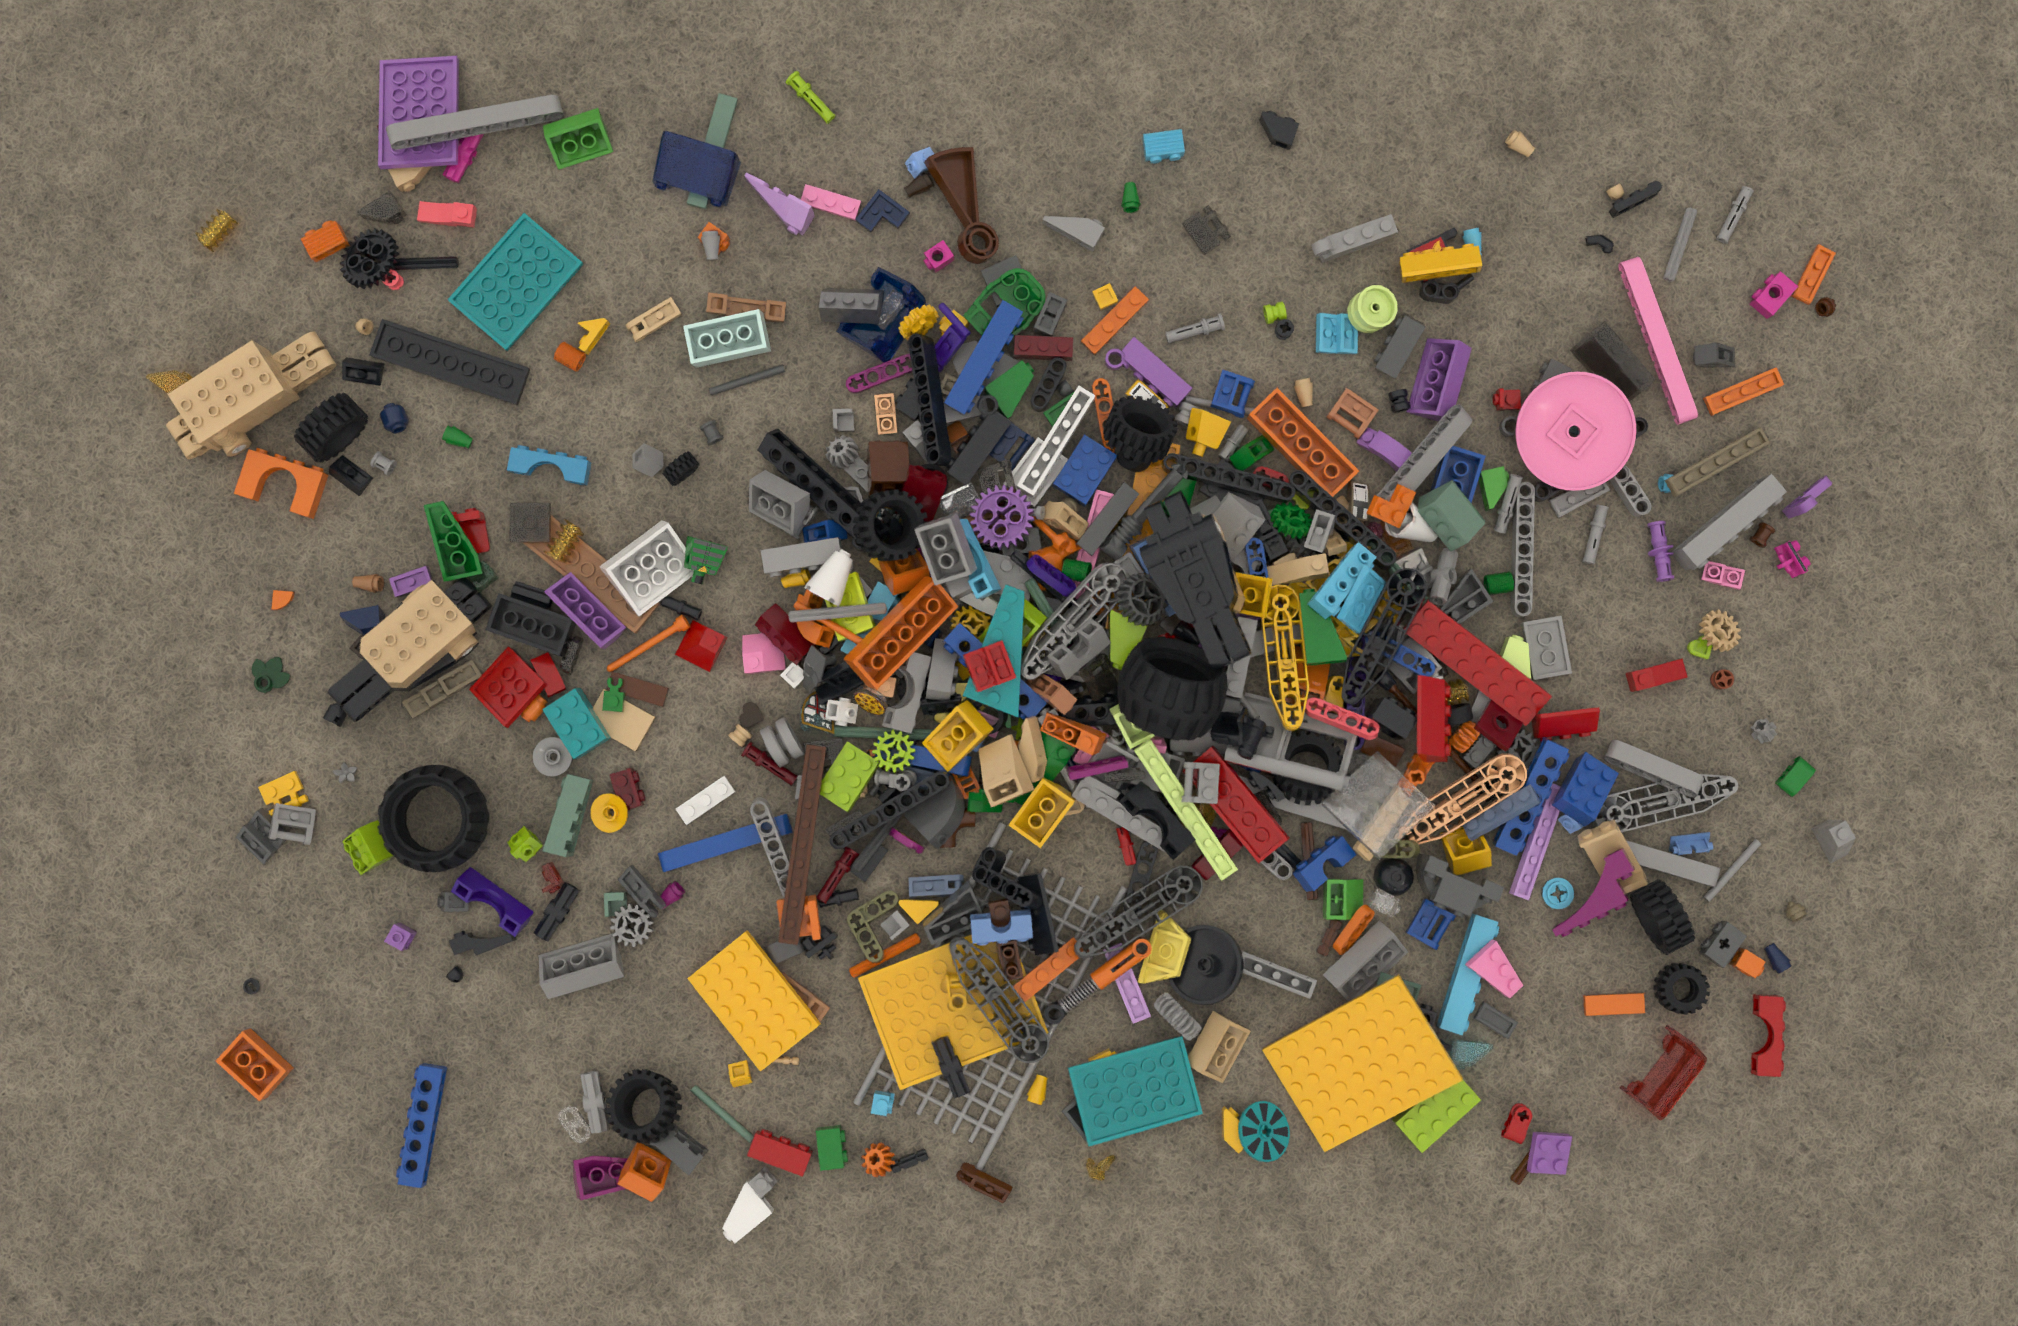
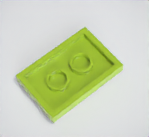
M847 741L824 776L820 795L849 813L879 767L880 762H875L873 757Z

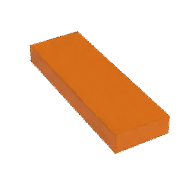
M1820 244L1816 246L1792 297L1807 305L1811 304L1836 254L1835 252Z
M1644 993L1583 995L1585 1016L1645 1013Z

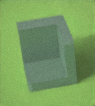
M627 891L604 893L605 917L616 916L614 912H621V906H625L627 909Z

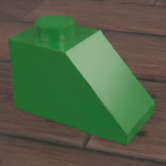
M1261 435L1244 445L1231 455L1229 459L1237 470L1245 471L1274 451V448Z

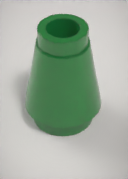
M1134 182L1124 184L1121 206L1126 213L1137 212L1141 206L1136 183Z
M448 425L442 436V440L446 441V444L468 449L473 441L472 437L454 425L452 427Z

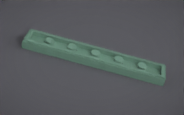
M721 93L718 94L687 205L705 210L707 208L738 99Z

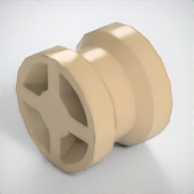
M739 723L736 725V730L728 735L742 748L746 745L745 742L753 737Z

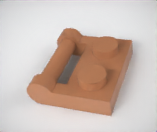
M1346 388L1326 418L1329 420L1333 419L1352 432L1355 438L1359 439L1378 412V409ZM1339 409L1343 410L1362 423L1361 426L1358 428L1339 415L1337 411Z

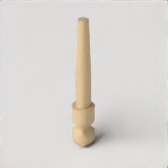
M784 1056L777 1058L773 1062L798 1065L799 1058Z

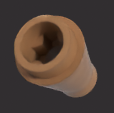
M378 574L354 576L352 585L354 588L377 593L383 590L384 579Z

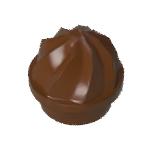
M1824 297L1816 303L1815 310L1818 315L1828 317L1834 313L1837 305L1835 300Z

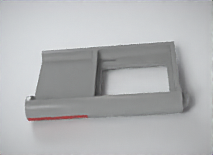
M1245 692L1244 697L1259 714V720L1265 722L1267 726L1274 727L1273 738L1262 737L1256 754L1250 760L1239 756L1237 753L1239 747L1228 745L1224 761L1342 791L1343 787L1347 788L1350 776L1346 775L1357 735L1311 718L1304 712L1300 729L1347 741L1341 766L1338 772H1332L1288 761L1285 759L1292 731H1288L1283 727L1271 698ZM1290 711V712H1291V716H1290V718H1289L1288 721H1291L1292 725H1294V723L1296 722V720H1293V718H1292V713H1293V711ZM1327 713V716L1331 719L1338 717L1336 714ZM1352 718L1346 720V724L1349 726L1357 724Z

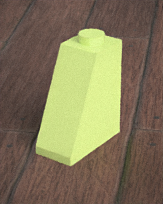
M1517 635L1506 637L1499 655L1531 679L1529 644L1523 641L1524 638Z

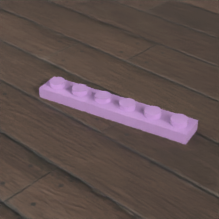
M1552 783L1550 787L1552 792L1549 798L1545 799L1542 804V813L1534 820V829L1528 837L1509 891L1512 895L1526 900L1530 898L1560 810L1552 806V803L1561 786Z

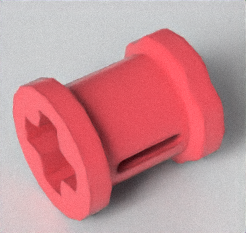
M390 269L391 276L385 275V282L383 283L392 290H398L403 286L404 279L398 272Z

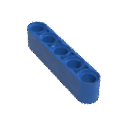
M888 740L885 742V744H889L893 741ZM902 743L901 749L907 752V746L905 743ZM897 745L896 747H894V749L889 750L891 752V758L892 756H894L895 753H899L897 751ZM916 745L910 747L916 750L915 753H911L915 759L908 761L911 766L936 771L945 770L926 747ZM881 751L883 760L887 759V754ZM964 757L948 773L968 777L972 757ZM898 759L895 762L900 763L903 759Z

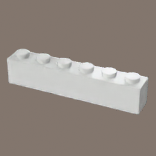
M1081 386L1077 387L1017 484L1018 490L1034 499L1094 402V394Z

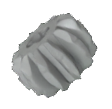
M844 435L841 438L835 437V441H829L830 446L826 447V458L832 466L838 467L841 470L844 466L849 468L851 462L855 463L854 458L859 457L858 445L852 438Z

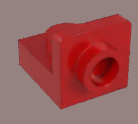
M1499 388L1495 391L1496 394H1493V405H1496V411L1520 410V390H1504Z

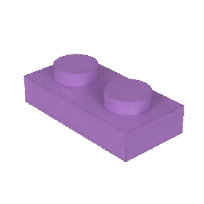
M428 566L389 578L394 595L397 598L411 593L419 586L426 585L431 580L433 581Z

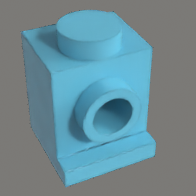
M875 1090L871 1114L887 1116V1113L891 1114L895 1093Z

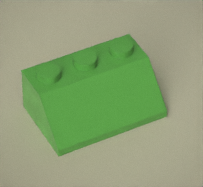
M599 108L543 125L544 136L558 170L613 152Z

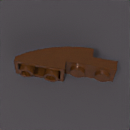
M1008 899L989 901L993 925L996 927L1006 926L1010 922ZM1009 940V942L1003 944L996 941L1001 969L1009 981L1024 978L1017 941Z

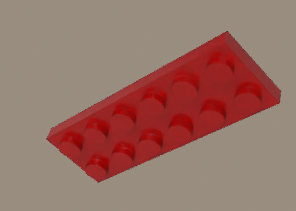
M1214 746L1210 747L1194 761L1195 763L1220 764L1217 804L1210 805L1258 863L1290 839L1232 767L1224 761V758ZM1193 769V785L1197 788L1198 769Z

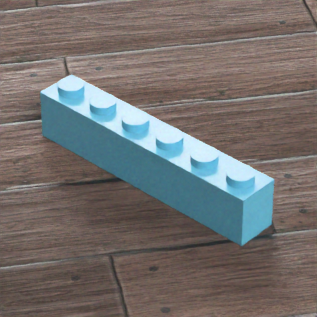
M1476 914L1471 915L1437 1021V1027L1462 1036L1463 1032L1467 1031L1469 1027V1013L1473 1012L1475 1008V995L1481 989V977L1465 966V964L1489 941L1497 937L1499 932L1497 921Z

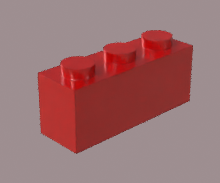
M765 1129L757 1130L747 1156L803 1177L813 1152L809 1150L810 1147L803 1143L793 1144L791 1139L780 1136V1138L774 1137L771 1131Z

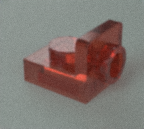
M549 862L542 866L544 870L542 874L547 882L550 881L551 884L541 890L543 893L549 891L552 894L560 889L559 885L564 883L554 863Z

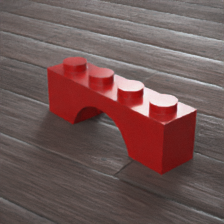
M1753 994V1014L1764 1021L1768 1030L1765 1045L1760 1050L1751 1054V1073L1754 1075L1781 1077V1072L1784 1070L1782 1052L1785 1045L1782 1040V1032L1785 1030L1783 1012H1785L1786 1003L1782 996Z

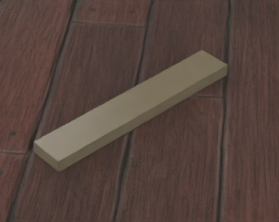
M1759 427L1664 481L1672 495L1676 497L1767 446L1770 442L1763 429Z

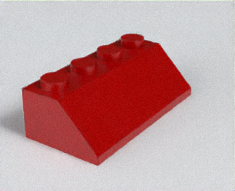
M1417 675V754L1423 762H1448V756H1451V745L1448 744V736H1451V725L1448 724V717H1451V705H1448V698H1451V686H1448L1444 679Z

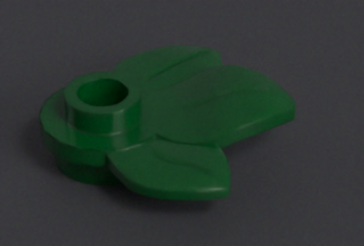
M274 657L266 663L256 659L251 669L255 677L254 686L262 693H267L273 688H282L288 683L291 676L288 673L282 672L283 663L280 657ZM264 679L268 681V684L265 687L262 685V681Z

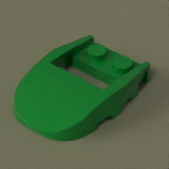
M1015 268L1007 271L985 287L963 317L982 336L992 317L980 304L995 292L1002 300L1023 311L1021 315L1024 318L1019 328L1014 327L1011 332L1014 335L1013 337H1015L1022 330H1025L1034 317L1042 310L1046 299L1045 291L1030 272Z

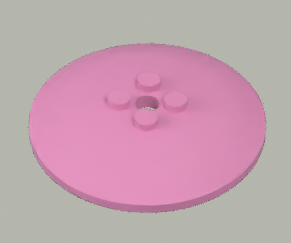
M1587 372L1563 373L1539 384L1525 399L1516 421V444L1526 467L1542 482L1563 490H1586L1597 487L1613 478L1628 461L1636 439L1635 415L1624 393L1609 380ZM1571 426H1576L1579 429V434L1576 437L1569 435V428Z

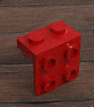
M477 508L466 509L465 513L460 514L451 512L478 554L488 552L490 544L484 513L477 510Z

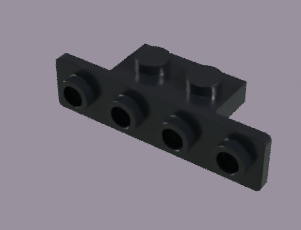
M844 660L843 663L830 667L823 673L822 681L826 683L820 685L815 690L818 702L823 706L828 703V700H834L865 683Z

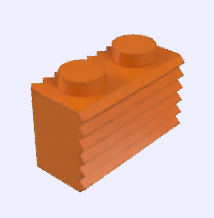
M327 221L322 224V228L309 230L301 238L309 257L316 263L350 246L341 225L336 221Z

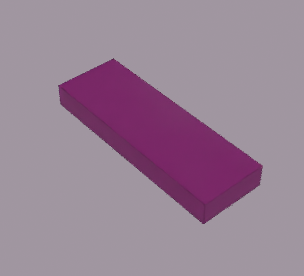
M1124 755L1067 767L1066 770L1069 779L1075 780L1128 768V762Z

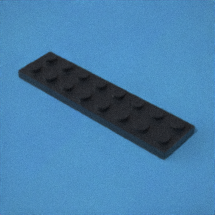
M384 319L381 320L369 354L373 358L517 406L530 372L528 367Z

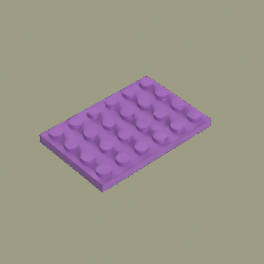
M457 56L380 60L378 166L380 169L458 165V139L396 150L391 148L386 127L393 123L459 112V59Z

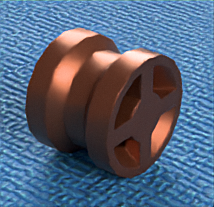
M1717 670L1712 673L1710 683L1716 689H1728L1734 683V676L1729 670Z

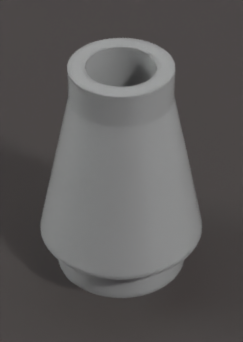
M718 231L702 232L703 237H701L707 260L718 259L720 243Z

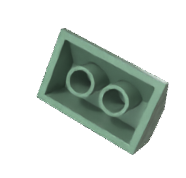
M1453 480L1419 497V514L1450 551L1467 544L1485 524L1483 517Z

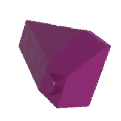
M592 1155L573 1160V1179L577 1198L585 1200L626 1189L617 1183L621 1170L628 1158Z

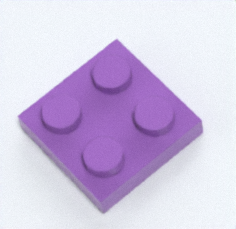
M1533 1132L1527 1171L1530 1173L1566 1175L1572 1136L1563 1133Z

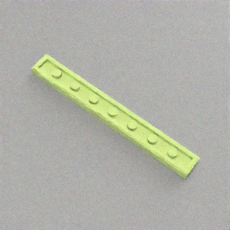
M1151 739L1134 749L1135 753L1186 829L1192 833V836L1196 839V844L1220 880H1224L1237 871V867L1194 803L1182 802L1184 788Z

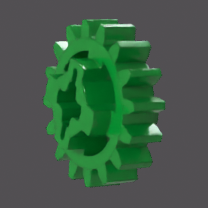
M1284 502L1281 505L1277 504L1270 515L1272 516L1270 521L1274 522L1272 526L1278 527V532H1283L1284 536L1291 535L1292 539L1295 536L1299 539L1302 536L1306 537L1313 520L1309 519L1310 514L1304 513L1306 509L1299 508L1298 504L1292 506L1291 502L1288 505Z

